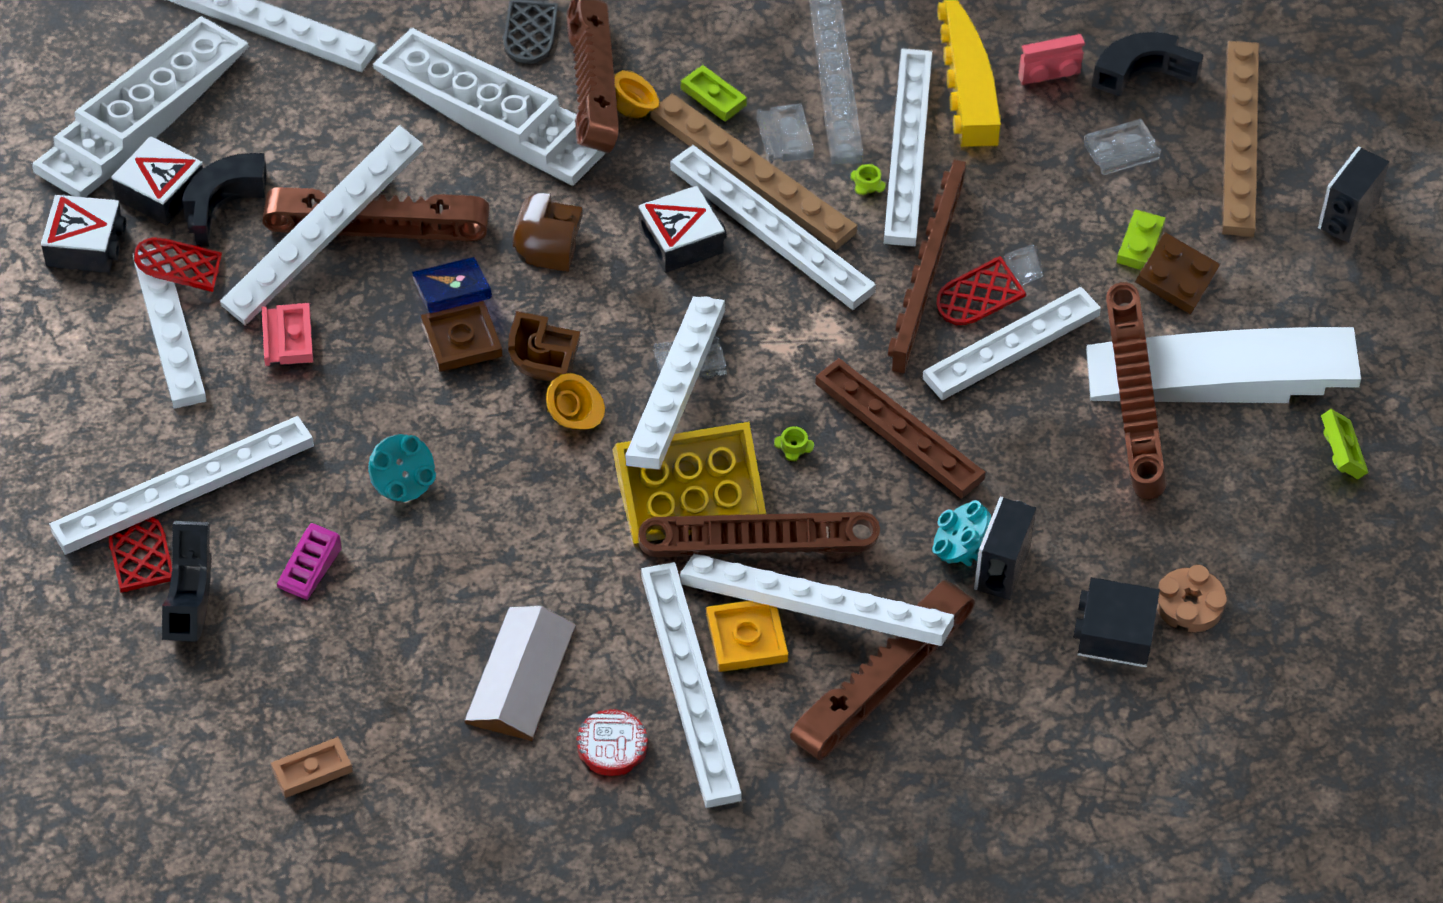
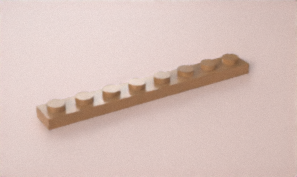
M1228 41L1226 49L1222 234L1254 237L1256 229L1259 43Z
M673 93L660 102L657 109L651 111L652 120L687 145L697 147L767 202L836 251L857 234V224Z

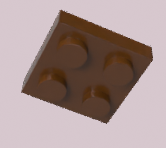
M1164 232L1135 283L1191 315L1221 264Z
M484 300L421 315V324L439 372L503 357L502 347Z

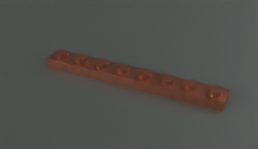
M954 159L950 172L944 171L941 182V189L944 192L943 195L937 194L933 212L937 214L935 218H929L926 236H929L928 241H922L918 259L922 260L921 265H914L911 283L914 284L913 289L907 288L903 307L907 309L905 314L899 313L895 329L899 334L897 338L892 337L889 344L888 356L893 357L892 371L905 373L964 184L966 162Z

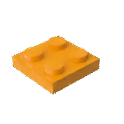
M753 601L706 607V617L718 672L788 662V651L777 607Z

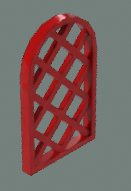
M154 237L145 239L137 245L134 251V262L142 272L154 278L213 292L216 277L219 274L218 269L222 253L165 238ZM153 245L156 249L148 252L144 247ZM173 248L178 255L170 258L165 251ZM160 253L165 260L157 262L152 256ZM196 254L200 261L192 263L188 256ZM147 258L152 265L146 266L141 260ZM183 259L187 265L179 268L174 261ZM217 260L216 267L214 268L210 262ZM170 264L174 270L166 273L161 266ZM205 264L210 271L201 273L197 267ZM192 269L197 276L188 278L184 272ZM213 275L212 284L206 277Z
M999 256L944 285L937 294L936 306L939 315L946 322L954 325H968L1026 297V292L1002 257ZM996 265L994 271L987 270ZM1000 265L1003 267L1007 274L998 272ZM980 275L992 276L990 284L978 283ZM975 276L974 282L967 280V279H969V278ZM996 277L1007 279L1005 288L994 286ZM1011 281L1018 290L1009 289ZM961 284L972 286L969 295L958 293ZM956 285L954 292L948 291L951 287ZM976 287L988 289L985 298L974 296ZM992 290L1003 292L1001 301L989 299ZM1008 293H1009V294H1014V296H1012V297H1010V298H1008V299L1006 300V297H1007V294H1008ZM943 295L952 296L950 305L940 303ZM957 297L968 299L965 308L954 306ZM972 300L983 302L981 311L970 309ZM987 304L995 305L986 310ZM942 309H947V314H945L942 311ZM952 311L962 312V318L955 319L950 317ZM968 314L975 315L973 317L967 318Z
M154 517L145 520L152 523L148 530L140 527L139 524L141 522L130 526L124 535L117 532L109 536V549L112 553L121 593L171 581L172 563L166 542V533L160 522ZM156 527L159 529L161 536L153 533ZM134 530L144 534L138 542L129 538ZM113 537L120 539L115 546H113ZM148 537L158 540L152 548L143 544ZM124 542L134 546L129 553L119 550ZM162 543L164 545L165 554L157 551V549L162 545ZM139 548L148 552L142 560L133 556ZM116 554L124 557V559L121 561L119 565L117 563ZM153 555L162 558L157 566L147 563ZM129 560L138 564L133 572L123 568ZM166 562H168L170 573L161 569ZM143 567L152 570L147 578L137 575ZM120 572L128 576L123 584ZM157 573L163 575L161 577L154 578ZM133 579H136V580L139 581V582H135V583H130Z

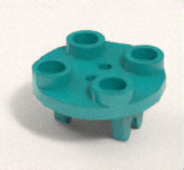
M397 434L386 437L375 446L369 458L368 472L372 485L380 495L392 501L406 502L417 499L427 491L436 479L435 464L431 451L423 441L413 435ZM397 459L401 460L400 465L397 464ZM403 471L407 473L405 477L402 475Z
M974 500L956 508L954 511L950 509L944 511L937 521L940 527L934 538L933 553L947 563L961 561L967 566H971L973 559L978 562L979 548L991 521V514L988 509L979 501Z

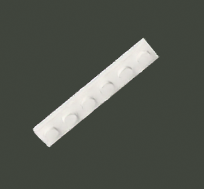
M160 253L152 256L157 262L165 260ZM147 258L141 260L146 266L152 265ZM134 262L173 408L206 402L204 387L175 283L145 274ZM169 264L161 266L166 273L171 271Z
M1079 287L923 371V380L941 400H944L1100 316L1101 307L1082 287Z

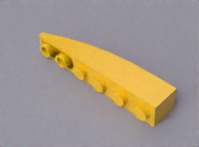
M943 0V2H938L937 11L938 20L944 21V24L941 25V43H947V47H944V65H950V69L947 70V87L953 88V92L950 93L951 111H956V115L953 116L954 134H959L961 147L998 146L1001 123L995 82L987 53L978 32L959 1Z

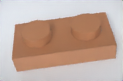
M339 737L271 762L272 771L285 798L353 772L352 764Z

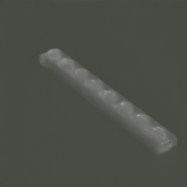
M809 0L831 164L863 163V149L841 0Z

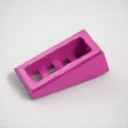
M310 523L280 576L277 588L308 600L342 550L339 534ZM313 553L320 556V558L318 559L308 554ZM301 564H303L305 566L312 568L313 571H310L300 566ZM296 575L306 579V584L293 579V576Z

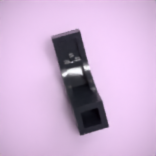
M1160 32L1132 34L1115 41L1103 51L1094 67L1092 87L1121 96L1128 82L1133 77L1145 72H1161L1196 84L1200 77L1204 54L1178 46L1179 36Z
M243 153L221 158L204 167L189 182L183 196L185 219L188 222L189 233H194L196 246L209 247L212 218L222 205L240 198H265L267 185L265 153Z
M175 521L173 523L172 574L169 594L162 605V640L198 641L202 634L211 581L210 522Z

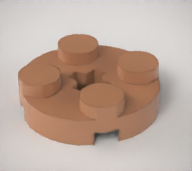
M1193 565L1190 568L1176 569L1168 573L1159 582L1158 589H1160L1157 611L1161 618L1170 626L1177 628V625L1187 627L1188 632H1202L1214 627L1221 619L1227 602L1226 592L1221 582L1210 574L1206 567ZM1185 596H1195L1198 598L1197 604H1193L1191 601L1185 602Z

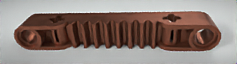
M571 0L567 13L568 38L570 44L574 47L573 53L576 54L574 61L577 62L574 66V69L577 70L575 77L578 78L576 85L579 86L576 90V93L579 94L577 101L580 103L577 107L580 111L575 117L577 144L610 153L618 138L619 125L607 3L599 0Z
M273 188L267 192L262 222L267 229L273 232L290 233L326 195L317 189ZM440 194L434 195L426 201L420 196L416 202H412L411 197L407 196L403 202H400L397 195H394L391 201H387L385 195H381L377 201L373 199L338 235L478 241L487 234L490 206L485 199L477 196ZM311 199H314V201H315V204H314L313 207H312V200H311ZM440 205L443 206V211H442L441 213H440Z
M1120 282L1109 288L1106 300L1129 469L1134 492L1141 498L1154 499L1164 492L1166 476L1142 308L1138 289L1128 282ZM1123 303H1129V304L1126 305V306H1119L1120 304H1123ZM1147 474H1153V475H1155L1154 477H1152V478H1150V479H1143V478H1141V477H1143L1144 475H1147Z
M866 512L653 517L644 521L640 526L638 542L641 550L653 557L692 556L693 554L713 555L716 553L723 555L729 553L755 554L757 552L764 554L770 552L796 553L798 551L805 553L811 551L818 553L863 552L871 549L876 543L880 533V525L875 516ZM860 524L865 525L869 528L871 536L864 540L858 539L853 534V527ZM826 527H828V536H829V538H827ZM655 529L660 530L665 535V540L661 544H651L646 539L647 533ZM688 530H691V540H692V542H689V532H688Z
M943 580L916 606L953 614L954 626L947 636L948 638L971 614L975 605V599L948 580ZM896 636L895 639L889 637L886 648L880 646L877 656H869L868 665H860L859 674H851L850 683L844 681L841 684V688L828 691L802 715L794 725L790 739L816 759H824L939 646Z

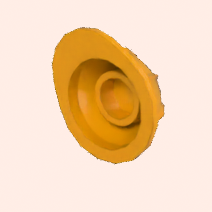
M625 70L618 72L614 76L618 112L624 116L640 118L658 108L659 98L654 88L643 77Z
M573 373L562 374L552 380L547 389V412L551 414L559 425L571 429L586 430L592 429L601 423L605 413L603 398L595 387L582 376Z

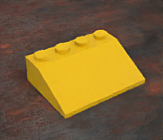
M749 422L674 434L660 470L626 466L625 455L631 441L616 443L613 448L618 483L633 545L639 544L638 535L642 523L653 517L766 514ZM655 529L647 533L646 539L648 542L664 540L665 535L660 530Z

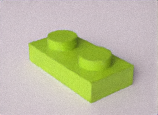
M701 65L681 80V90L725 122L747 106V97L704 65Z
M1135 209L1120 247L1116 263L1142 270L1158 244L1166 217Z
M1333 409L1322 414L1321 418L1325 427L1323 433L1326 440L1331 444L1334 453L1332 460L1336 468L1340 472H1346L1356 479H1360L1369 472L1351 420Z

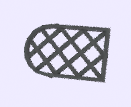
M509 0L503 36L504 51L508 57L516 62L528 64L544 60L550 54L554 44L558 3ZM512 7L518 11L511 15ZM534 8L539 14L531 18L526 12ZM554 11L553 20L547 15ZM522 15L527 21L519 25L514 19ZM543 17L548 23L540 26L535 21ZM511 23L515 28L509 31V24ZM532 24L536 28L535 31L528 33L523 29ZM549 27H551L550 35L545 31ZM520 31L524 37L517 41L512 35ZM539 33L543 34L546 37L544 40L540 42H537L533 38L535 35ZM507 38L512 42L509 46H507ZM530 40L534 46L526 49L521 44ZM549 42L547 49H545L543 45ZM518 47L522 53L516 55L510 50ZM536 49H539L541 52H543L542 54H539L537 56H533L531 54V52H533Z

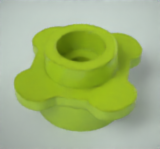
M865 164L851 172L850 179L856 184L855 192L857 194L865 195L874 191H884L886 184L881 181V170L875 165Z
M789 427L782 432L781 436L775 438L774 446L785 453V458L788 461H797L799 456L805 452L810 453L813 451L814 442L808 440V435L802 428Z

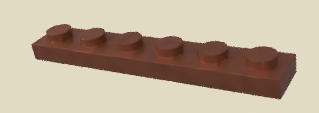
M840 358L816 375L815 384L961 499L985 480V471Z

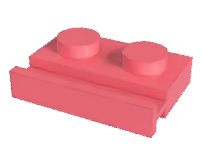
M1078 34L1022 45L1023 55H1021L1018 75L1021 84L1039 83L1080 74L1083 59L1082 46L1085 45L1082 35Z
M309 303L276 305L277 309H267V306L262 307L265 366H270L271 362H280V365L313 362Z

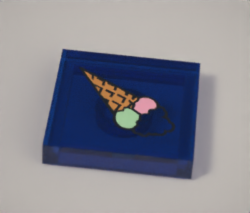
M475 257L412 272L413 282L429 313L492 298L491 288Z

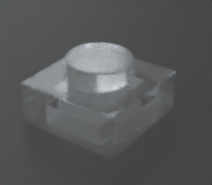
M1034 244L1004 254L1006 265L1015 275L1020 285L1045 277L1039 252Z

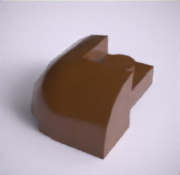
M538 193L527 197L522 202L514 228L513 247L526 259L528 264L569 272L576 249V237L583 216V207L551 202L550 193Z
M516 311L508 338V352L513 364L520 373L534 379L552 382V380L562 374L573 373V363L580 342V331L549 326L548 317Z

